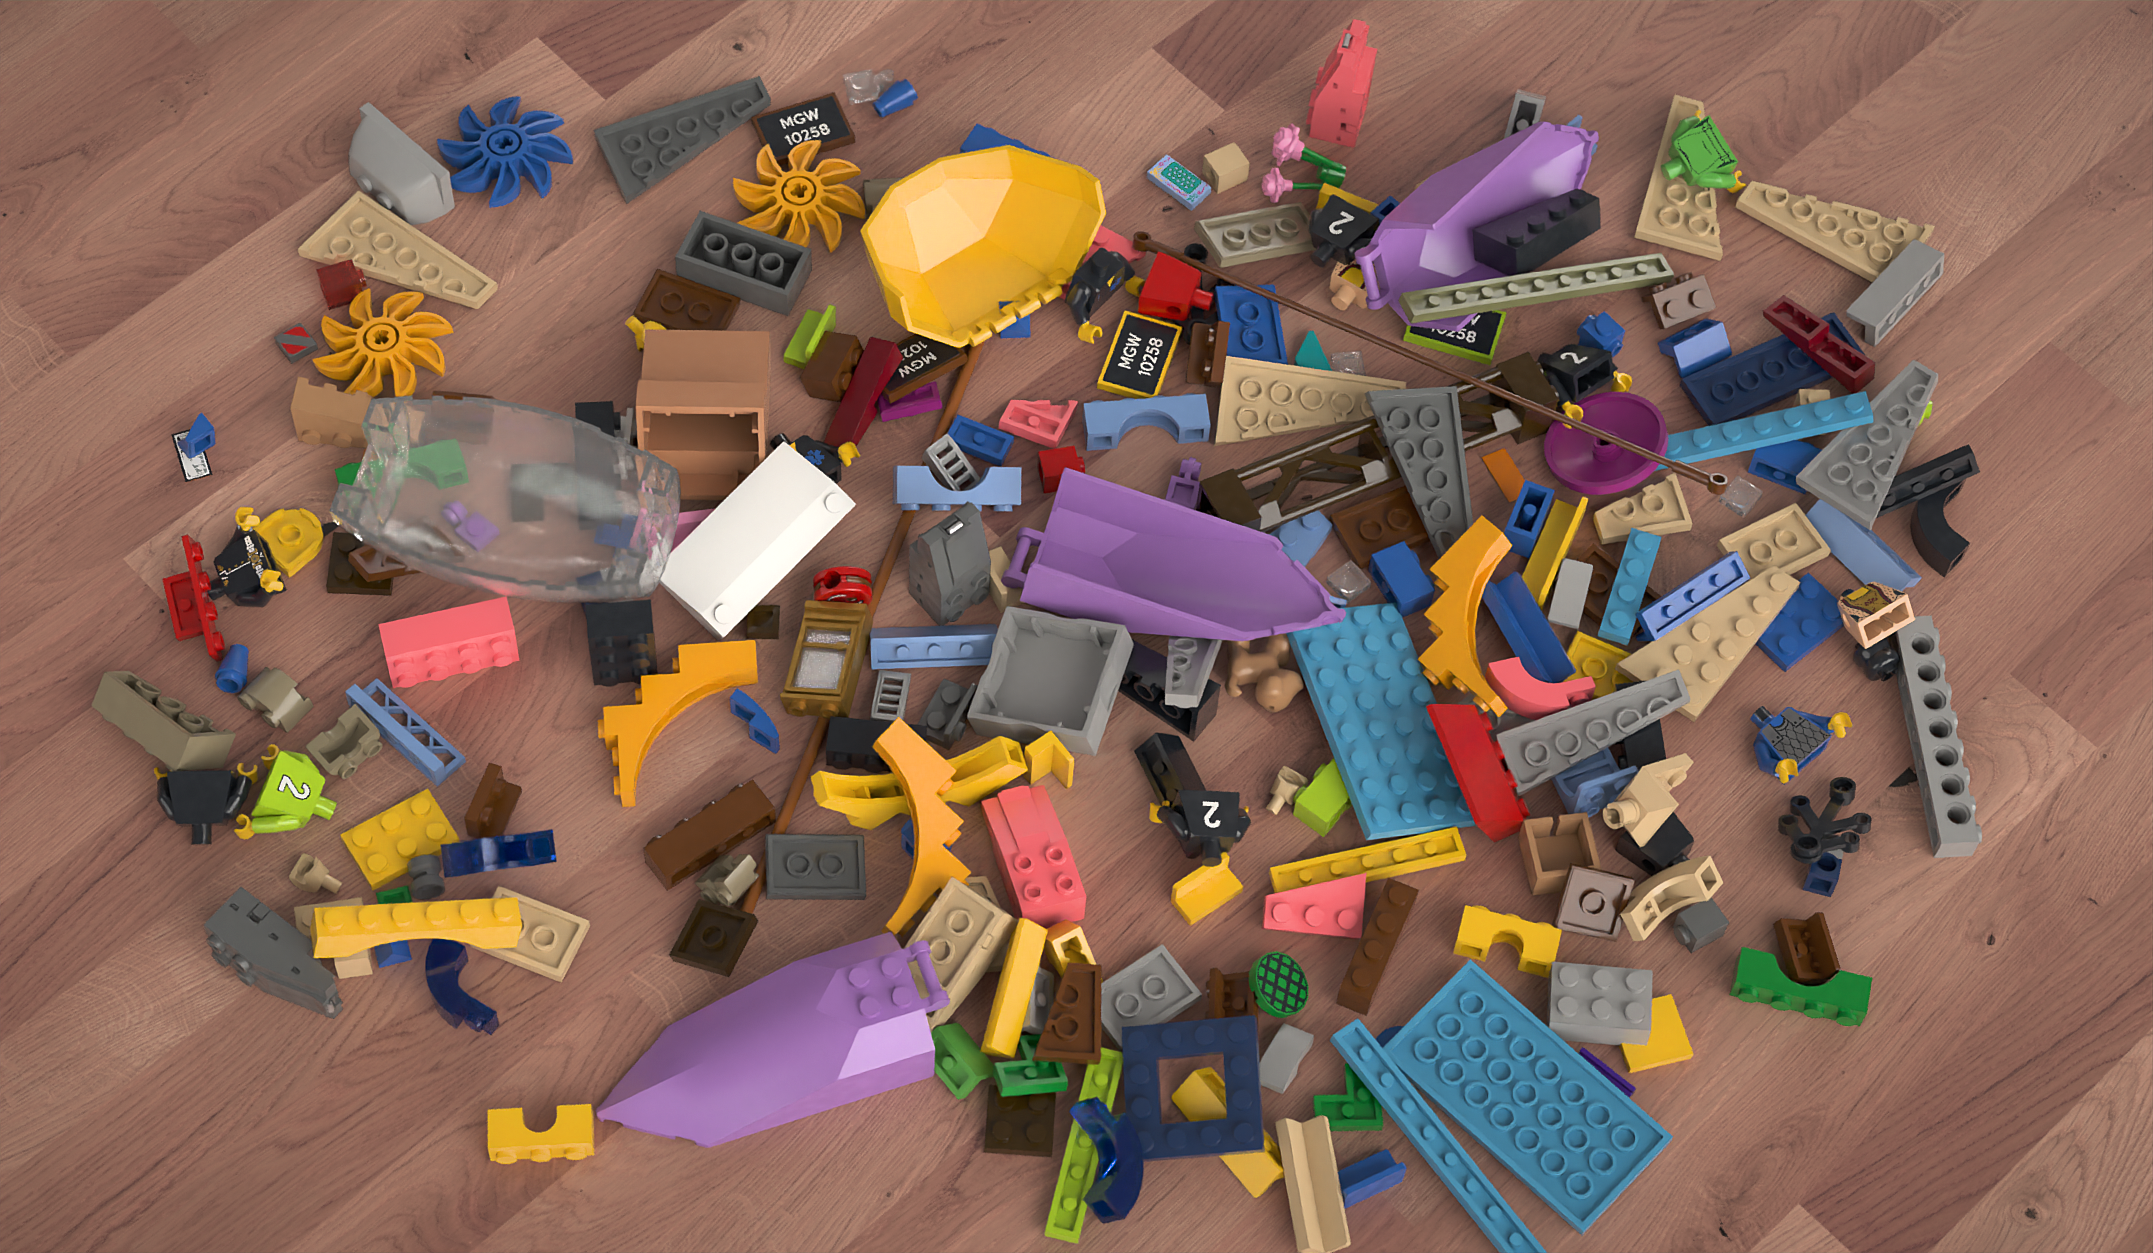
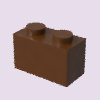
M830 331L824 332L800 376L809 397L837 402L842 401L864 352L856 335Z

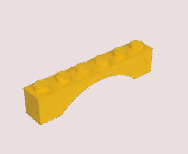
M518 897L314 908L310 933L313 957L330 958L347 957L380 944L419 938L457 940L482 949L517 947L522 922Z

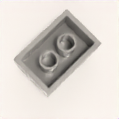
M1552 962L1548 978L1546 1026L1563 1041L1619 1046L1621 1043L1647 1046L1651 1033L1653 970Z

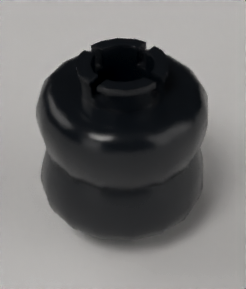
M1883 638L1867 649L1859 642L1855 645L1857 650L1853 655V660L1863 669L1865 676L1869 680L1877 681L1881 679L1884 682L1893 677L1890 672L1893 674L1897 673L1898 668L1896 667L1900 662V655L1890 647L1886 638Z

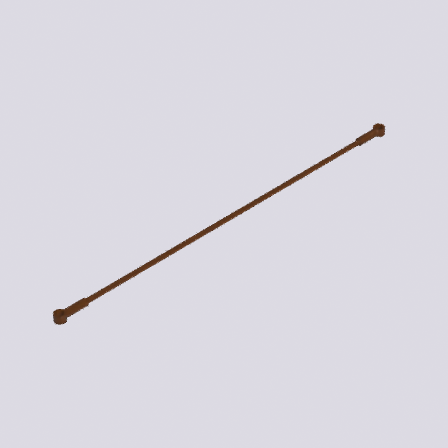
M1136 232L1133 236L1132 247L1137 251H1150L1155 254L1158 251L1163 252L1198 270L1672 469V472L1707 486L1708 491L1713 494L1720 495L1726 491L1728 478L1721 473L1710 474L1679 460L1673 461L1189 258L1179 250L1152 240L1151 235L1147 232Z

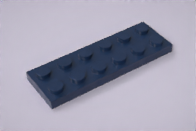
M1834 312L1821 317L1822 320L1829 323V333L1865 355ZM1782 334L1683 378L1680 386L1707 425L1712 426L1744 418L1797 394L1799 389H1809L1833 377L1788 337Z

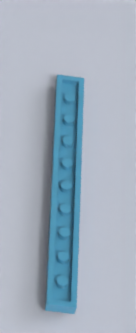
M1357 1018L1332 1035L1330 1042L1500 1253H1547L1362 1022Z

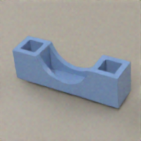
M1187 393L1182 396H1154L1145 399L1125 398L1119 401L1106 402L1096 400L1083 404L1082 422L1086 451L1117 449L1121 438L1126 432L1144 425L1156 426L1166 430L1174 437L1178 444L1207 442L1209 440L1211 424L1206 394L1196 395L1194 393Z
M929 466L893 467V504H901V510H920V505H932V511H951V505H964L969 501L979 511H982V505H994V511L1012 512V506L1021 505V467L985 468L977 484L961 492L952 491L941 486L932 476Z

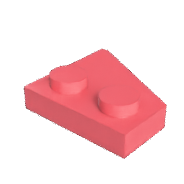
M1011 400L999 421L998 429L1055 449L1077 411L1078 401L1068 400V405H1050V400H1037L1034 402Z

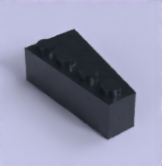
M1577 188L1472 229L1474 258L1476 261L1508 276L1530 273L1601 229L1599 197Z
M1132 639L1134 646L1118 691L1194 742L1216 716L1221 685L1208 678L1198 707L1180 708L1176 705H1165L1167 657Z

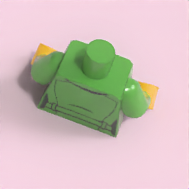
M1697 110L1693 116L1681 120L1671 137L1672 145L1668 151L1672 160L1662 164L1661 171L1668 181L1682 175L1689 186L1697 184L1700 187L1726 188L1729 192L1736 193L1746 186V183H1741L1737 179L1742 175L1741 171L1738 170L1730 174L1734 171L1738 161L1710 115L1701 119L1699 115L1702 111Z

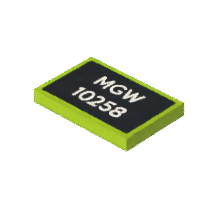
M1494 310L1478 313L1460 331L1407 325L1403 341L1491 365L1507 312Z

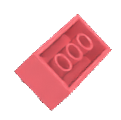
M507 597L378 624L393 688H408L419 682L428 680L440 681L451 675L460 673L471 674L483 668L492 666L503 667L512 662L519 661L515 630Z

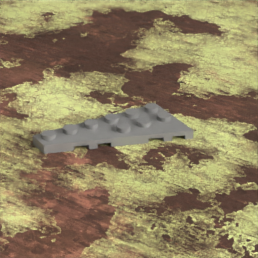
M1913 359L1870 402L1874 422L1843 429L1796 476V484L1871 530L1938 383V374Z

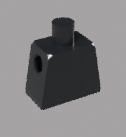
M1672 812L1644 846L1639 847L1630 834L1625 831L1620 836L1615 850L1650 876H1654L1671 866L1690 860L1687 855L1694 844V838L1676 814Z

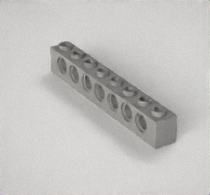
M1914 616V621L1890 634L1888 638L1890 647L1900 655V662L1896 667L1898 668L1896 677L1934 858L1972 856L1978 844L1982 841V830L1980 825L1976 824L1974 817L1976 802L1974 796H1970L1968 789L1970 774L1962 761L1964 747L1962 740L1958 739L1956 733L1958 724L1957 714L1955 710L1951 709L1950 705L1952 691L1950 683L1945 681V658L1939 653V630L1937 627H1934L1932 616ZM1914 649L1921 651L1923 654L1917 653ZM1920 677H1924V678H1926L1928 681H1924V680H1922ZM1926 705H1930V706H1932L1934 709H1930V708H1928ZM1931 733H1936L1941 738L1935 737ZM1937 761H1941L1947 766L1940 765ZM1943 789L1949 790L1953 795L1945 793ZM1949 818L1957 820L1959 824L1953 823Z

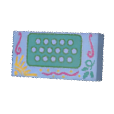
M1167 154L1147 172V179L1191 211L1211 193V187Z

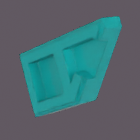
M1309 331L1295 357L1294 366L1332 371L1314 331Z

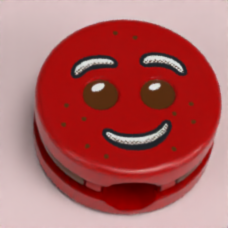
M838 566L822 570L813 577L814 601L869 605L873 600L871 574L863 568L854 566Z

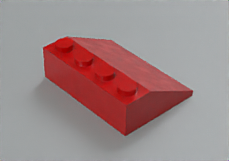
M1430 704L1426 706L1475 824L1494 843L1520 832L1523 820H1527L1526 817L1531 816L1524 799H1518L1515 794L1514 788L1518 787L1517 781L1511 769L1505 770L1501 760L1506 758L1500 742L1498 740L1493 742L1489 731L1494 728L1486 711L1481 713L1475 705Z

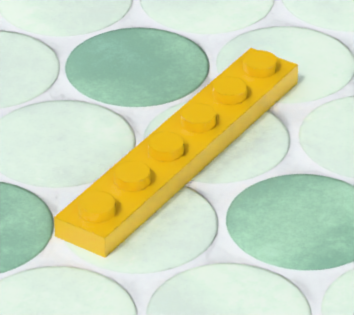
M1452 827L1270 867L1269 876L1275 893L1366 873V882L1465 861L1466 852L1458 828Z

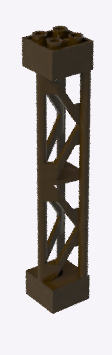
M1529 352L1498 363L1496 367L1473 376L1546 408L1556 410L1559 401L1558 392L1553 385H1549L1544 377L1542 366L1538 361H1534ZM1462 380L1446 386H1457L1460 418L1472 414L1483 416L1492 421V423L1461 420L1462 431L1479 432L1463 439L1464 451L1471 450L1508 434L1512 435L1518 445L1547 433L1552 424V418L1491 392L1470 402L1463 401L1461 394L1479 387ZM1372 415L1235 470L1232 468L1200 481L1196 511L1265 532L1402 476L1393 456L1389 460L1384 449L1388 447L1384 436L1378 438L1374 430L1379 425L1375 416ZM1360 435L1357 447L1341 453H1333L1329 448L1332 445ZM1304 460L1316 462L1299 469ZM1342 466L1358 470L1361 474L1331 472L1328 470ZM1277 467L1282 472L1280 477L1248 490L1245 489L1241 482ZM1303 480L1349 484L1280 512L1281 507L1298 483ZM1268 495L1258 511L1253 500Z

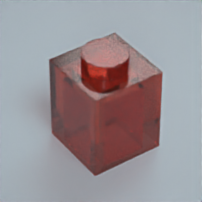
M352 259L316 269L319 284L329 310L351 304L353 299L362 292V288L367 286L362 269L356 270Z

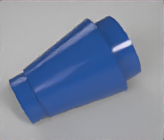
M907 79L901 82L897 80L872 105L877 114L883 118L886 115L888 116L912 106L913 101L918 99V96Z
M241 644L230 646L229 651L215 673L216 685L222 691L238 693L246 686L249 654L247 647Z

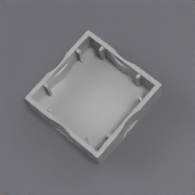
M1006 606L993 642L990 662L980 678L967 714V718L975 733L979 736L996 738L1000 735L1019 743L1031 744L1049 731H1052L1068 751L1096 756L1134 646L1126 626L1084 618L1066 619L1047 612Z

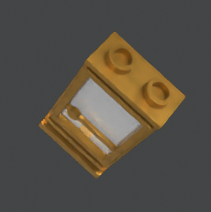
M806 600L804 616L783 693H780V699L787 714L796 717L809 715L822 716L826 719H830L831 716L849 718L874 621L867 604Z

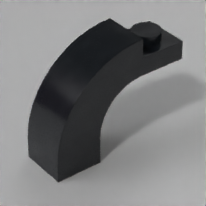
M1966 479L1917 500L1911 515V536L1918 553L1931 568L1943 577L1963 559L1970 545V542L1949 526L1943 511L1961 492Z

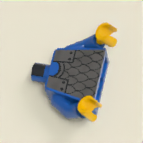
M1761 706L1750 718L1761 729L1753 743L1758 767L1761 771L1776 776L1785 785L1794 776H1799L1798 773L1826 749L1832 736L1830 733L1834 732L1838 738L1846 735L1844 727L1850 728L1853 726L1849 715L1845 712H1840L1832 717L1818 716L1797 711L1792 707H1786L1775 717L1764 706Z

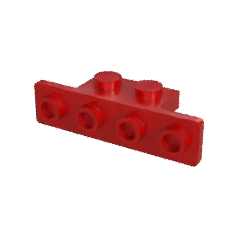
M188 534L181 537L189 571L162 579L175 637L178 641H183L204 635L209 656L218 662L223 660L221 650H225V642L221 632L216 631L214 620H218V612L214 602L209 601L207 591L211 590V583L207 572L202 571L200 562L204 560L203 549L200 542H195Z

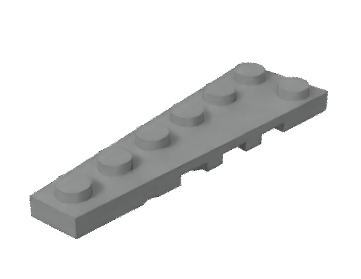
M1169 636L1165 705H1176L1180 708L1198 707L1222 640Z
M1676 670L1496 734V738L1500 742L1506 756L1504 760L1507 768L1511 769L1517 781L1518 787L1515 789L1518 796L1690 702V696L1680 671Z

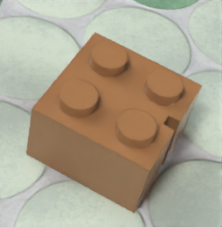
M1587 812L1558 816L1553 836L1551 837L1549 835L1554 823L1552 817L1523 820L1518 840L1532 896L1561 892L1570 863L1602 870Z

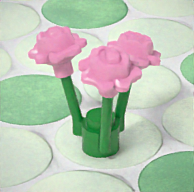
M1290 124L1288 128L1280 127L1273 137L1272 154L1277 158V166L1280 167L1283 161H1288L1290 158L1297 161L1300 159L1318 166L1316 178L1320 179L1321 183L1292 182V180H1284L1279 168H1272L1270 174L1263 176L1262 191L1264 195L1270 196L1271 203L1278 202L1283 191L1291 192L1292 189L1321 190L1324 183L1339 188L1345 178L1346 166L1305 147L1304 143L1298 140L1300 129L1295 127L1294 124Z

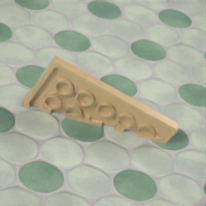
M1675 95L1634 238L1721 261L1723 251L1719 240L1720 228L1716 216L1715 189L1700 187L1697 184L1689 186L1682 175L1668 181L1661 171V165L1672 160L1668 151L1672 145L1671 137L1679 122L1693 116L1697 110L1702 111L1699 117L1701 119L1705 118L1703 102Z
M1755 181L1750 182L1735 206L1739 210L1872 283L1913 240H1918L1925 244L1935 227L1924 224L1923 227L1909 224L1908 219L1897 217V220L1881 217L1876 211L1835 201L1832 204L1816 201L1817 197L1807 194L1805 198L1788 193L1787 189Z
M357 191L298 248V253L301 257L475 309H479L498 290L497 282L360 191Z
M1226 356L1224 378L1220 388L1214 446L1354 423L1374 415L1365 396L1366 392L1406 389V382Z
M1772 566L1658 640L1652 641L1617 663L1615 670L1633 682L1648 681L1679 670L1690 696V702L1676 710L1695 722L1796 592L1800 582L1778 567Z

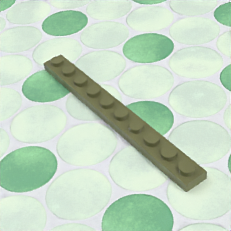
M1662 253L1404 292L1401 293L1398 302L1412 324L1646 287L1664 282L1670 283L1674 273Z

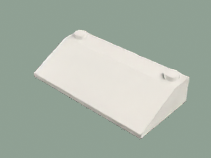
M783 441L650 574L719 641L856 504L834 481Z

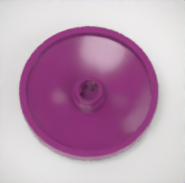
M1605 392L1586 397L1572 404L1582 408V423L1663 457L1665 456L1668 447V431L1661 412L1649 400L1626 392ZM1554 420L1551 424L1544 442L1546 461L1553 476L1565 487L1584 494L1602 495L1628 489L1646 479L1659 466L1657 462L1574 427L1568 429L1562 422Z

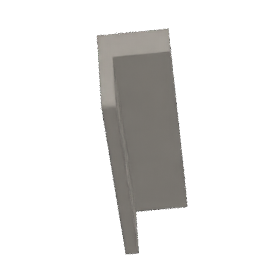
M1913 240L1847 309V317L1865 325L1866 343L1875 347L1943 275L1944 253L1918 240Z

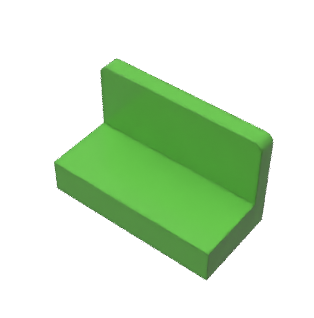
M959 1023L938 1026L933 1030L931 1036L935 1047L934 1071L958 1100L966 1098L980 1080L994 1077V1064L984 1053L980 1052V1047Z

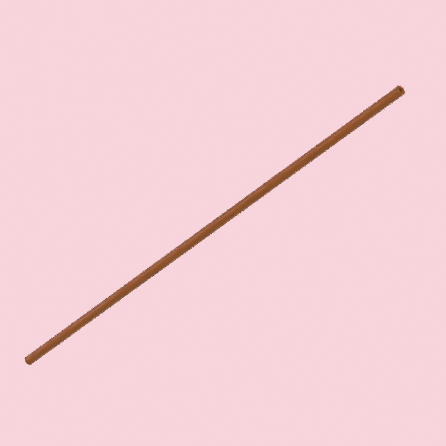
M984 341L975 347L970 345L966 355L968 362L961 367L930 446L949 432L984 346ZM923 461V463H922L921 466H927V465H926V463ZM903 510L871 588L873 600L867 605L872 619L916 510ZM845 654L830 689L836 690ZM822 716L818 717L771 834L786 833L829 727L830 719L823 718ZM765 849L755 873L759 874V877L749 887L740 911L753 914L766 882Z

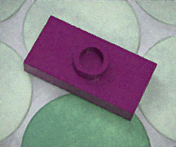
M930 382L891 404L881 394L877 399L882 422L942 409L937 382Z

